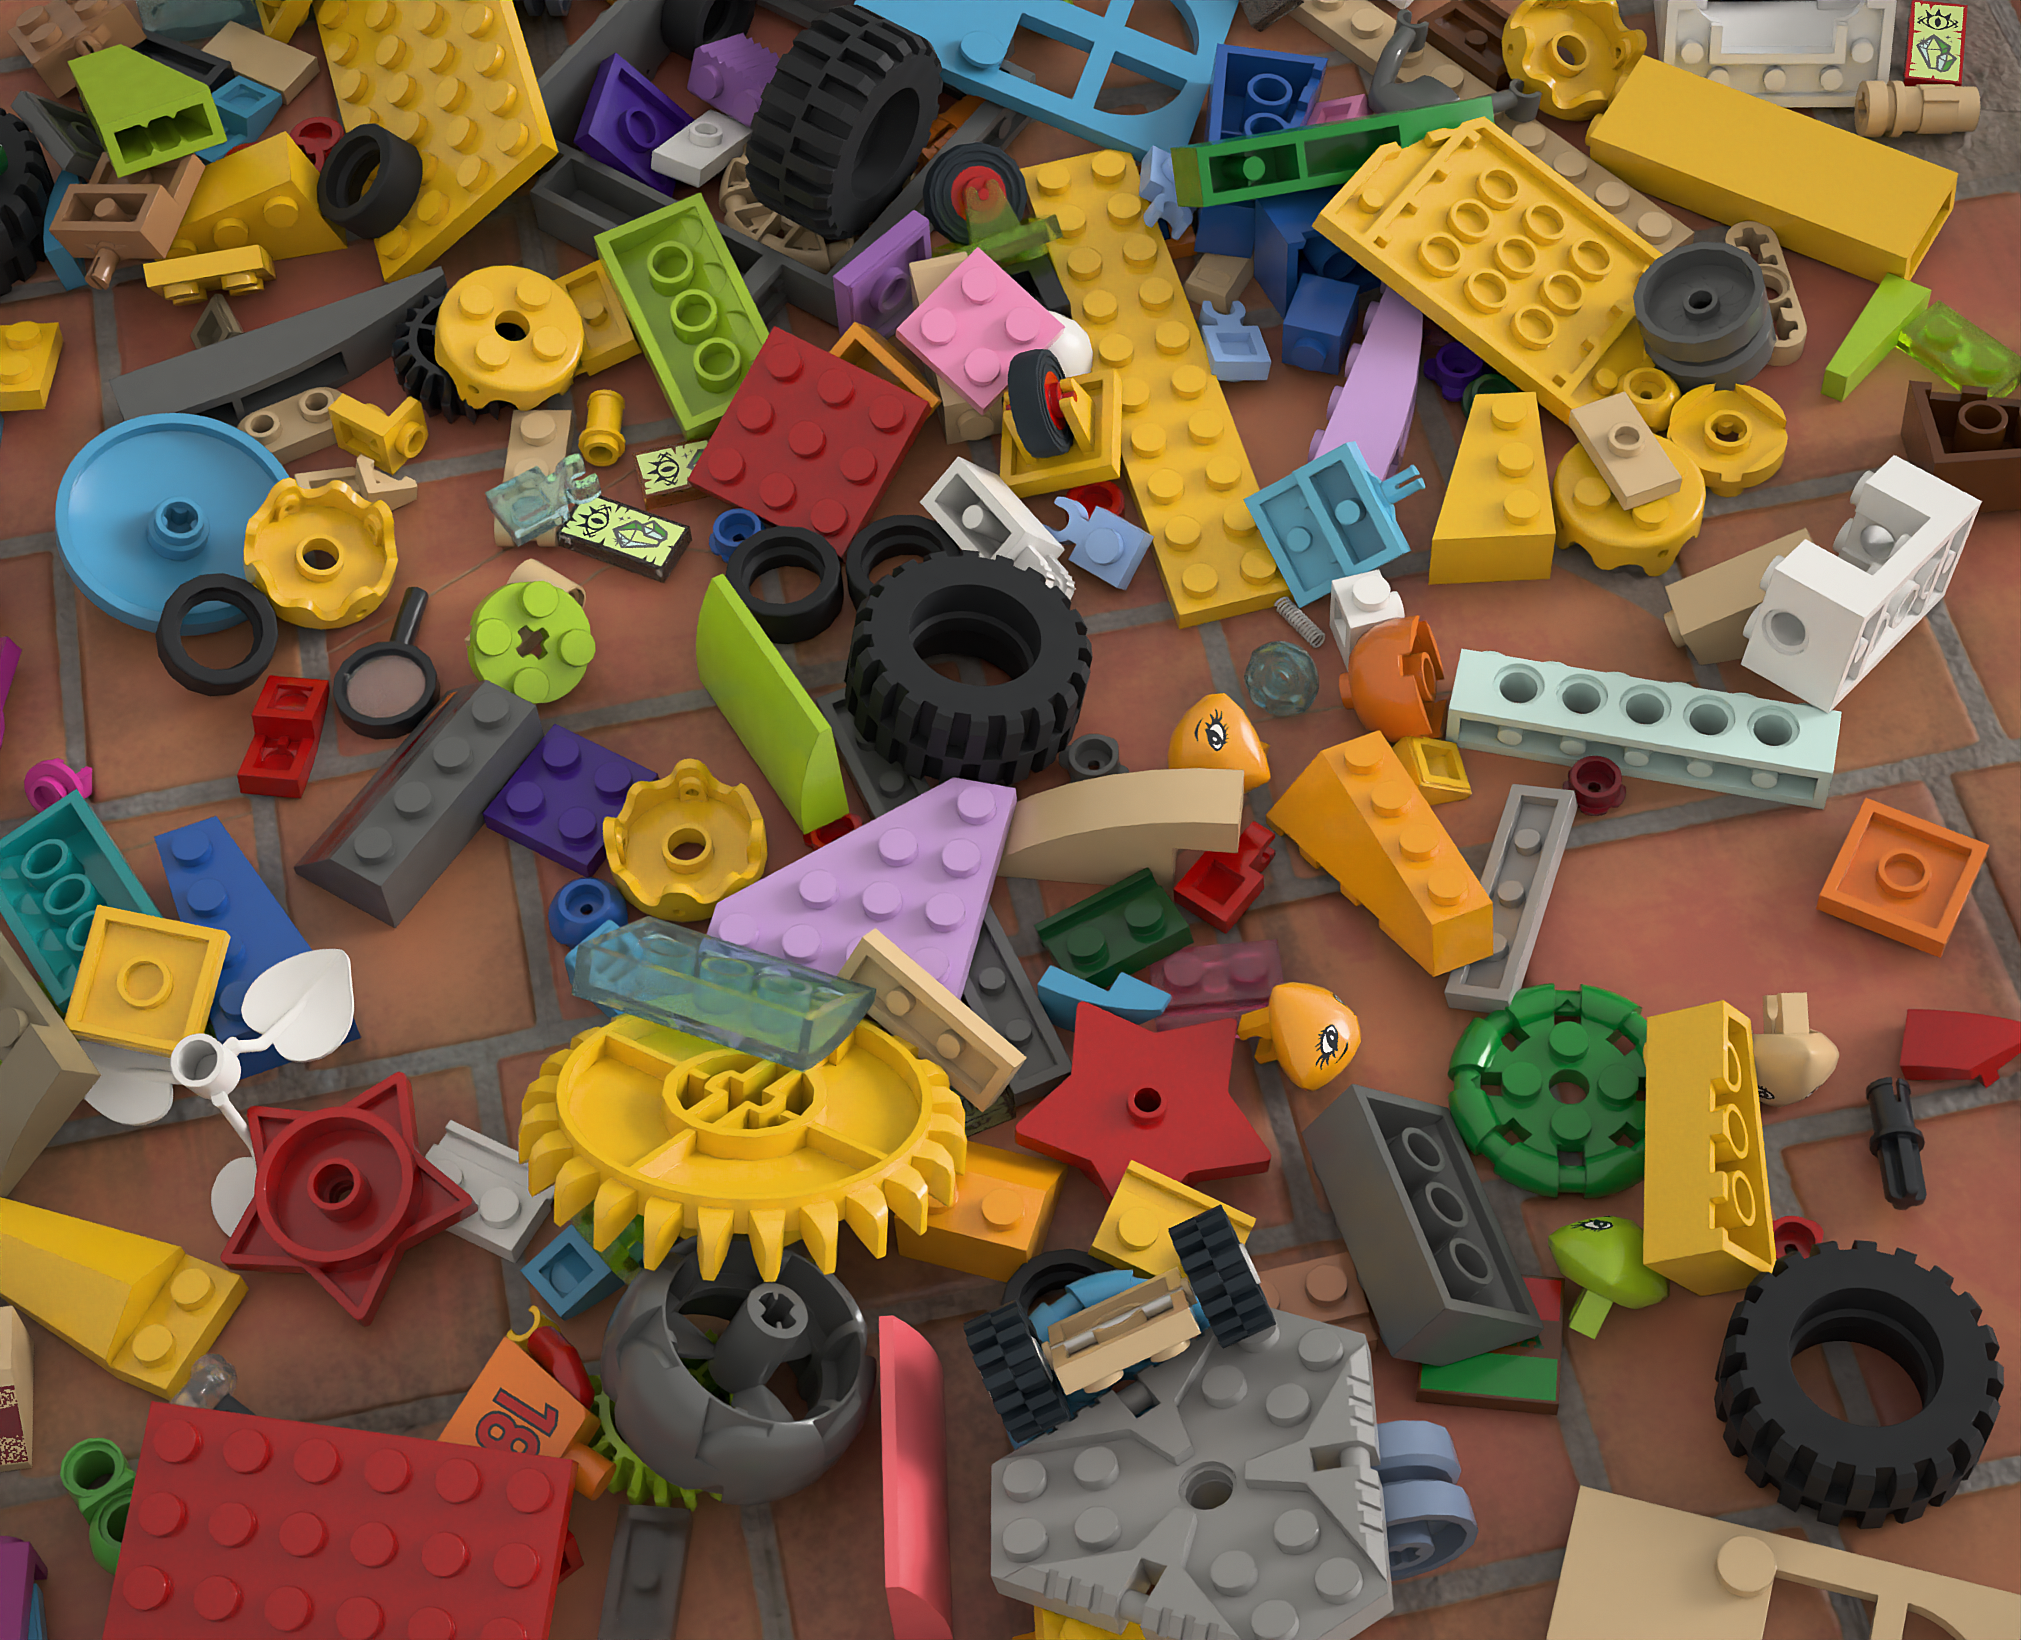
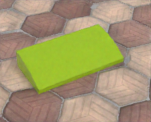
M700 192L593 236L600 262L687 444L704 440L709 442L769 335L763 319Z
M720 574L712 578L704 596L697 625L696 660L700 681L805 835L850 813L832 728L725 575Z

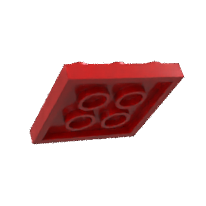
M774 326L687 480L692 487L736 509H746L753 512L760 521L772 527H803L823 536L836 550L838 560L846 564L849 546L857 533L867 527L932 408L928 401Z

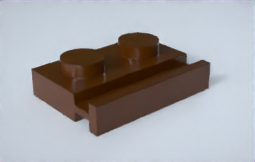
M1451 0L1418 20L1417 24L1424 21L1429 22L1426 37L1427 43L1493 90L1499 92L1510 85L1512 79L1503 60L1501 43L1504 26L1510 16L1509 13L1490 0Z

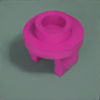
M56 758L41 761L34 765L25 776L24 789L26 796L39 813L75 789L85 799L92 793V768L85 766L78 773H75L64 764L62 759Z

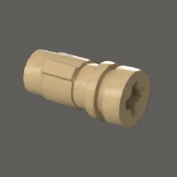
M1862 81L1859 84L1855 99L1856 132L1861 137H1881L1883 134L1886 137H1900L1902 132H1913L1914 134L1974 132L1980 116L1979 91L1977 87H1962L1952 84H1916V86H1905L1902 81H1889L1887 84L1884 81Z

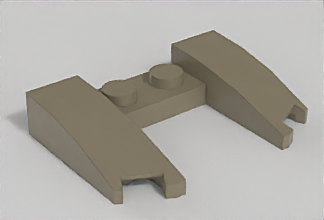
M0 931V1059L2 1061L0 1065V1197L6 1198L97 1082L101 1074Z

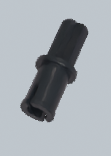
M1886 1077L1870 1083L1866 1088V1098L1869 1102L1874 1134L1869 1140V1149L1872 1155L1879 1159L1885 1199L1892 1203L1895 1209L1907 1210L1911 1206L1922 1205L1926 1199L1927 1193L1919 1153L1924 1148L1925 1139L1922 1131L1915 1128L1909 1083L1904 1079L1898 1078L1895 1082L1897 1094L1894 1095L1892 1077Z

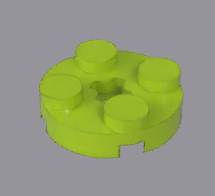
M545 581L510 583L495 589L476 607L469 626H472L469 635L470 646H467L468 661L478 681L488 680L533 704L552 702L570 692L582 679L587 665L593 659L596 651L595 641L590 632V625L581 606L566 591ZM522 627H525L530 632L539 630L543 637L540 643L542 652L538 657L533 654H526L521 657L518 654L516 648L522 643L518 632Z

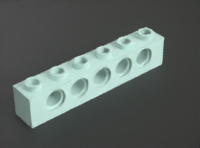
M1461 649L1449 705L1445 741L1457 743L1459 748L1571 767L1584 757L1602 756L1612 760L1619 767L1623 776L1824 810L1834 771L1842 712L1831 710L1828 714L1809 703L1793 704L1757 698L1748 693L1732 694L1696 688L1682 682L1666 683L1631 677L1621 672L1606 673L1570 667L1555 661L1540 662L1509 657L1495 651L1479 652Z

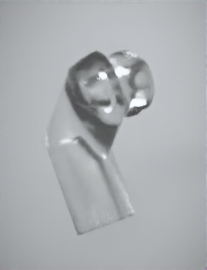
M211 1353L201 1356L191 1368V1378L172 1398L169 1404L213 1410L227 1393L232 1396L235 1392L238 1379L235 1367L227 1363L225 1358L219 1354Z

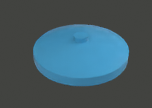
M159 413L124 421L100 433L87 443L75 456L62 478L55 508V536L60 558L75 585L94 605L125 624L156 633L165 602L181 584L199 575L225 573L246 580L242 560L247 523L266 500L272 487L282 479L290 477L281 463L260 442L238 428L222 421L185 413ZM206 601L193 607L183 618L180 636L218 632L236 626L248 620V618L234 605L221 601Z

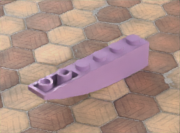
M1381 281L1380 293L1383 295L1380 303L1371 301L1367 308L1362 334L1366 336L1362 344L1353 343L1350 348L1344 372L1347 381L1344 387L1336 385L1331 393L1326 413V419L1329 420L1325 431L1321 429L1315 431L1308 453V463L1347 442L1355 441L1370 471L1383 482L1396 475L1399 471L1413 421L1421 357L1422 312Z

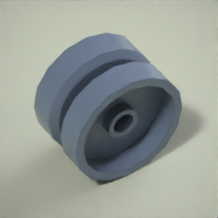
M1399 1420L1377 1424L1381 1465L1371 1466V1469L1378 1472L1383 1488L1391 1581L1403 1580L1432 1571L1458 1558L1474 1544L1479 1531L1470 1499L1464 1489L1456 1485L1461 1468L1452 1437L1445 1427L1428 1421Z

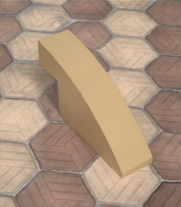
M1190 768L1130 772L1073 782L1031 795L1016 803L996 876L1114 885L1148 867L1159 886L1161 885L1164 890H1173L1178 849L1238 853L1244 798V770Z

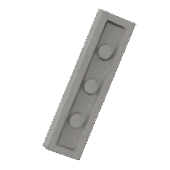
M1512 784L1480 884L1493 902V955L1451 971L1444 992L1449 1008L1492 1013L1494 1010H1505V1006L1510 1007L1515 993L1521 989L1578 808L1573 790Z

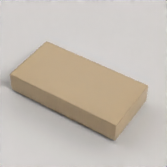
M231 20L201 50L230 61L235 77L240 75L281 93L282 103L286 105L320 72L317 57Z

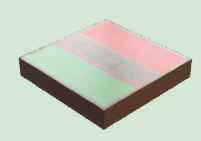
M1521 1274L1545 1329L1535 1337L1442 1367L1418 1362L1416 1402L1557 1415L1560 1395L1565 1278Z

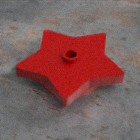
M1081 1001L1076 1009L1071 1075L1015 1126V1143L1079 1168L1093 1184L1099 1187L1109 1206L1131 1160L1193 1188L1199 1182L1268 1172L1272 1156L1269 1149L1228 1093L1237 1021L1233 1018L1154 1033L1088 1002Z
M399 1071L342 1106L323 1108L313 1112L263 1106H250L247 1109V1118L257 1168L254 1196L222 1251L220 1259L230 1270L310 1274L360 1325L366 1327L372 1323L404 1252L475 1214L478 1211V1205L466 1191L420 1154L412 1085L407 1076ZM352 1190L347 1198L338 1202L342 1193Z

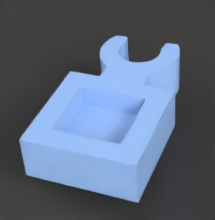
M1153 145L1141 161L1139 196L1152 202L1143 215L1144 222L1152 228L1159 217L1163 218L1172 227V238L1179 240L1193 220L1192 214L1197 207H1178L1171 154Z
M1203 301L1198 326L1206 348L1211 374L1216 375L1218 380L1228 382L1267 380L1272 361L1259 327L1243 326L1246 310L1240 301H1232L1229 315L1217 313L1213 309L1211 301Z
M1058 496L1054 503L1068 512L1069 523L1061 531L1044 524L1043 526L1060 544H1076L1068 559L1069 561L1116 588L1126 590L1154 536L1107 509L1096 506L1089 519L1087 510L1081 503Z

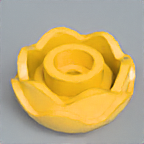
M1650 367L1635 368L1624 373L1618 378V384L1611 392L1612 396L1625 391L1653 434L1668 429L1671 410L1682 397L1680 388L1670 375ZM1636 381H1643L1633 393L1630 389L1631 384Z

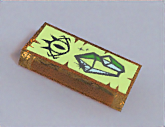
M712 435L632 453L646 511L710 497V495L693 487L687 479Z

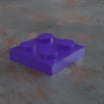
M614 53L601 61L573 142L593 159L672 197L677 180L651 169L652 151L695 121V119L620 55Z
M554 724L484 811L483 816L487 828L584 877H592L607 858L603 838L604 818L607 816L618 817L626 801L627 792L634 783L638 781L659 780L658 773Z

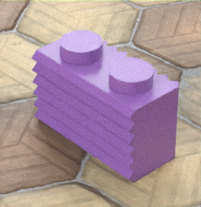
M744 33L702 45L694 51L687 89L693 95L750 128L755 112H758L763 100L761 94L766 83H770L777 71L775 66L780 58H778L776 52L770 53L768 47L762 49L760 42L754 44L752 37L746 39Z

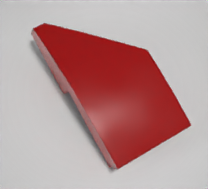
M1908 1009L1899 1066L1905 1080H1973L1978 1077L1979 1082L1987 1088L2000 1078L1997 1070L2021 1053V1022L1960 1011Z

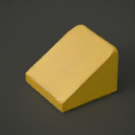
M1406 736L1401 738L1392 747L1429 806L1465 800L1472 794L1457 743L1427 737L1422 739Z

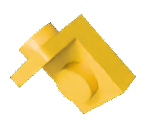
M344 393L328 407L338 447L357 457L362 454L374 460V466L391 475H394L409 458L415 457L422 450L429 436L422 404L411 396L389 417L378 406L371 403L363 404Z

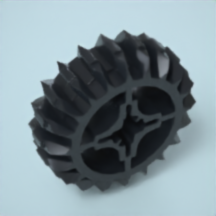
M445 286L443 296L437 299L424 295L423 309H407L406 322L396 325V341L392 343L393 350L391 355L395 366L394 371L399 385H402V389L406 391L407 397L411 396L419 400L430 418L443 412V415L450 424L455 422L461 415H464L475 425L478 416L490 413L498 421L501 408L507 406L518 410L516 405L501 400L491 401L483 408L474 409L467 404L466 398L463 401L460 399L452 377L443 367L438 365L434 351L439 309L450 289ZM501 323L495 327L497 333L509 341H519L526 337L524 330L514 323Z

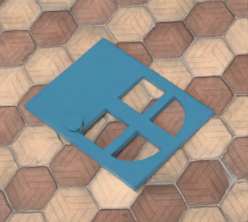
M856 0L854 5L862 6L927 39L932 44L941 62L942 71L939 75L943 82L955 86L961 92L982 97L1107 149L1131 153L1134 160L1141 162L1153 145L1170 154V148L1188 145L1210 84L1217 43L1224 44L1239 0H1169L1180 11L1190 28L1194 43V54L1126 27L1125 24L1134 0H1111L1104 17L1062 0ZM1017 25L1090 54L1072 99L999 70ZM1110 63L1181 91L1168 105L1145 114L1118 115L1093 108Z

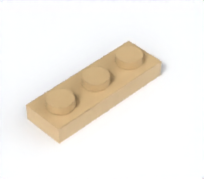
M876 928L861 938L832 982L893 1036L897 1035L917 1046L920 1059H927L941 1066L949 1077L950 1085L982 1113L997 1101L1027 1059L1026 1056Z

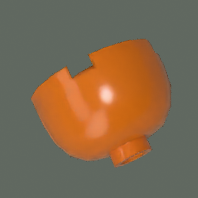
M1418 615L1393 619L1369 629L1360 636L1349 656L1348 672L1341 673L1339 676V690L1344 707L1347 710L1355 709L1359 721L1371 733L1380 730L1385 739L1390 742H1398L1406 736L1422 739L1423 737L1431 739L1442 738L1446 730L1447 699L1434 703L1437 692L1436 681L1444 680L1443 666L1431 628L1426 620L1419 621L1420 616Z

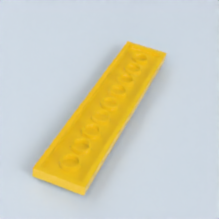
M1106 149L1021 168L1020 171L1025 178L1026 203L1044 253L1047 255L1070 301L1071 318L1088 334L1093 351L1091 372L1115 368L1122 380L1120 466L1143 530L1154 536L1149 547L1178 628L1183 629L1275 607V602L1282 597H1288L1292 602H1296L1243 500L1260 491L1217 376L1211 374L1204 342L1159 224L1156 222L1151 228L1144 222L1143 215L1151 203L1139 196L1140 175L1132 154Z

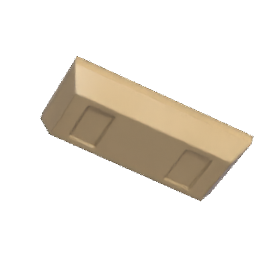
M1254 252L1251 259L1203 253L1182 285L1187 300L1202 305L1203 301H1211L1215 311L1228 315L1232 301L1239 299L1254 276Z

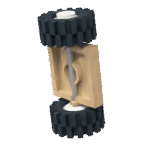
M1221 1204L1168 1229L1174 1248L1189 1281L1187 1277L1182 1278L1177 1267L1047 1326L1050 1343L1048 1341L1042 1343L1041 1339L1039 1340L1036 1328L1031 1319L1029 1320L1025 1308L1018 1299L963 1323L968 1346L974 1354L972 1357L981 1373L985 1388L993 1399V1405L997 1413L1001 1414L1004 1426L1008 1432L1010 1431L1015 1442H1022L1071 1419L1069 1405L1064 1397L1065 1394L1067 1396L1082 1388L1085 1393L1103 1390L1120 1380L1124 1375L1123 1369L1147 1358H1150L1152 1362L1165 1361L1187 1349L1191 1343L1190 1338L1201 1334L1193 1305L1198 1303L1195 1298L1196 1296L1223 1349L1276 1325L1272 1311L1259 1285L1261 1281L1244 1244H1240L1236 1232Z

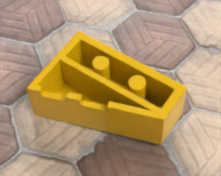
M284 131L206 165L166 258L154 260L158 262L259 244L273 257V261L346 249L348 245L346 229L323 216L318 205L317 184L320 177L319 171L288 133Z
M1536 392L1476 394L1432 538L1428 585L1550 579L1556 531Z

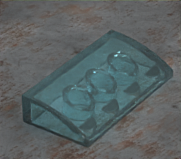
M647 916L578 944L571 995L805 1072L831 1054L851 1034L874 1003L876 988Z

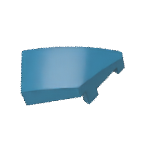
M1050 965L1037 984L1038 998L1051 1023L1075 1032L1076 1009L1081 1001L1088 1002L1136 1025L1143 1024L1162 1015L1171 1001V994L1123 972L1119 974L1110 990L1106 991Z

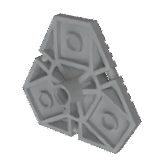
M1270 1308L1276 1325L1223 1349L1211 1326H1208L1200 1331L1199 1337L1196 1339L1190 1338L1191 1343L1189 1347L1180 1354L1168 1360L1158 1362L1154 1366L1147 1365L1133 1374L1135 1382L1118 1393H1115L1113 1390L1106 1391L1095 1398V1403L1091 1406L1084 1405L1073 1412L1074 1417L1052 1427L1053 1430L1048 1433H1040L991 1465V1578L998 1593L1122 1635L1130 1621L1140 1625L1145 1640H1350L1392 1612L1394 1606L1383 1488L1378 1472L1371 1469V1466L1381 1465L1371 1352L1365 1334ZM1150 1406L1152 1407L1151 1410H1149L1148 1412L1144 1413V1414L1141 1415L1140 1417H1138V1418L1135 1417L1137 1414L1141 1413L1142 1411H1144V1410L1147 1409L1148 1407H1150ZM1150 1585H1155L1152 1593L1147 1595L1146 1592Z

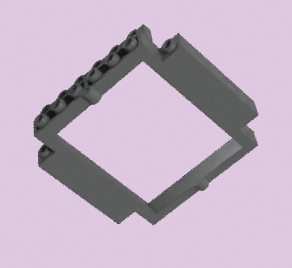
M617 0L608 10L601 12L595 23L574 44L569 45L562 52L560 58L537 79L559 152L535 173L540 177L530 190L538 229L598 260L599 257L593 236L678 202L577 151L579 146L573 142L601 61L617 53L652 82L657 73L658 66L672 52L663 42L660 27L665 0ZM757 0L756 4L809 29L811 21L818 15L828 13L829 9L837 6L854 5L856 0ZM1013 36L999 70L1036 85L1035 73L1008 61L1015 53ZM943 82L942 93L959 101L962 100V97L967 96V94L961 92L955 86ZM986 99L827 275L714 219L765 326L788 302L839 328L833 276L911 211L915 210L929 219L925 213L922 191L927 172L939 155L956 145L976 142L999 147L1004 151L1033 118ZM929 220V229L931 233L932 231L936 230L934 229L932 223Z

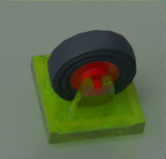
M981 142L956 145L939 155L927 172L922 191L925 213L934 229L950 241L949 243L932 248V258L964 251L969 256L979 247L994 262L1000 260L1001 263L1015 260L1016 263H1020L1047 254L1049 251L1046 243L1063 237L1056 214L1023 216L1027 201L1025 178L1015 160L999 147Z

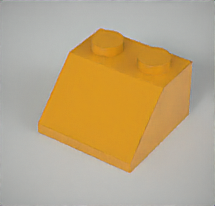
M967 1140L965 1174L961 1176L955 1173L954 1200L950 1208L928 1194L927 1230L921 1236L896 1214L894 1215L899 1255L1007 1283L1023 1263H1028L1030 1259L1041 1254L1068 1174V1165Z

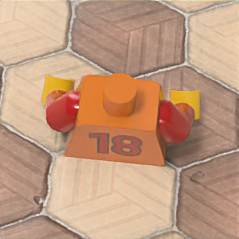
M533 1305L528 1309L535 1319L531 1329L522 1335H518L512 1329L507 1332V1337L504 1336L437 1441L574 1460L579 1463L574 1490L589 1500L595 1501L609 1485L617 1467L616 1463L587 1446L602 1421L590 1410L594 1403L595 1389L577 1349L561 1334L559 1326L538 1307Z

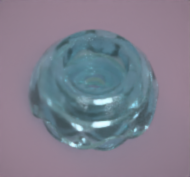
M1286 641L1268 642L1255 649L1251 653L1250 662L1244 674V682L1249 689V695L1254 704L1278 716H1287L1294 712H1305L1314 702L1320 686L1318 668L1311 655L1299 645ZM1280 673L1285 675L1288 681L1283 680L1280 676Z

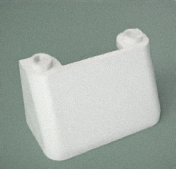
M1654 0L1659 61L1781 107H1855L1856 93L1862 81H1884L1885 84L1889 81L1897 0L1708 2V0Z

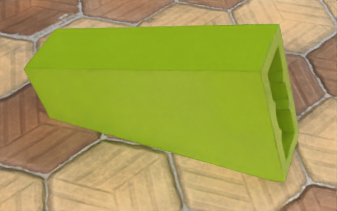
M122 44L67 61L86 113L118 178L228 141L208 85Z

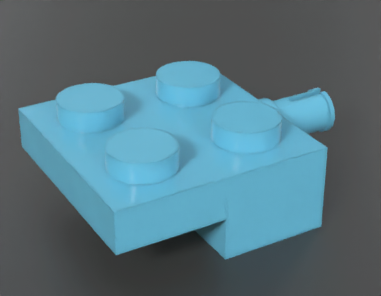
M1347 442L1292 471V474L1243 499L1299 608L1331 593L1332 580L1373 571L1411 551L1396 521L1395 506L1393 504L1421 489H1425L1422 478L1399 488L1400 484L1420 474L1414 465L1382 482L1381 479L1370 471L1356 442Z

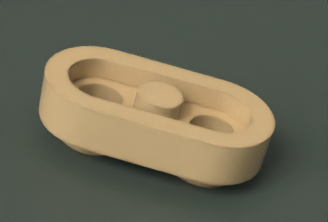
M329 387L312 388L250 413L240 421L237 428L260 442L275 456L281 465H284L337 443L328 407L342 393Z

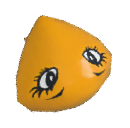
M1225 693L1209 694L1192 706L1175 727L1169 741L1167 754L1168 769L1244 770V794L1270 780L1271 775L1266 756L1271 745L1259 740L1244 710Z
M1296 982L1274 986L1270 995L1269 1005L1241 1015L1236 1032L1242 1041L1253 1036L1262 1037L1259 1038L1254 1055L1258 1063L1263 1064L1278 1060L1284 1074L1290 1081L1307 1092H1314L1337 1077L1351 1062L1361 1042V1032L1357 1016L1341 999L1323 987Z

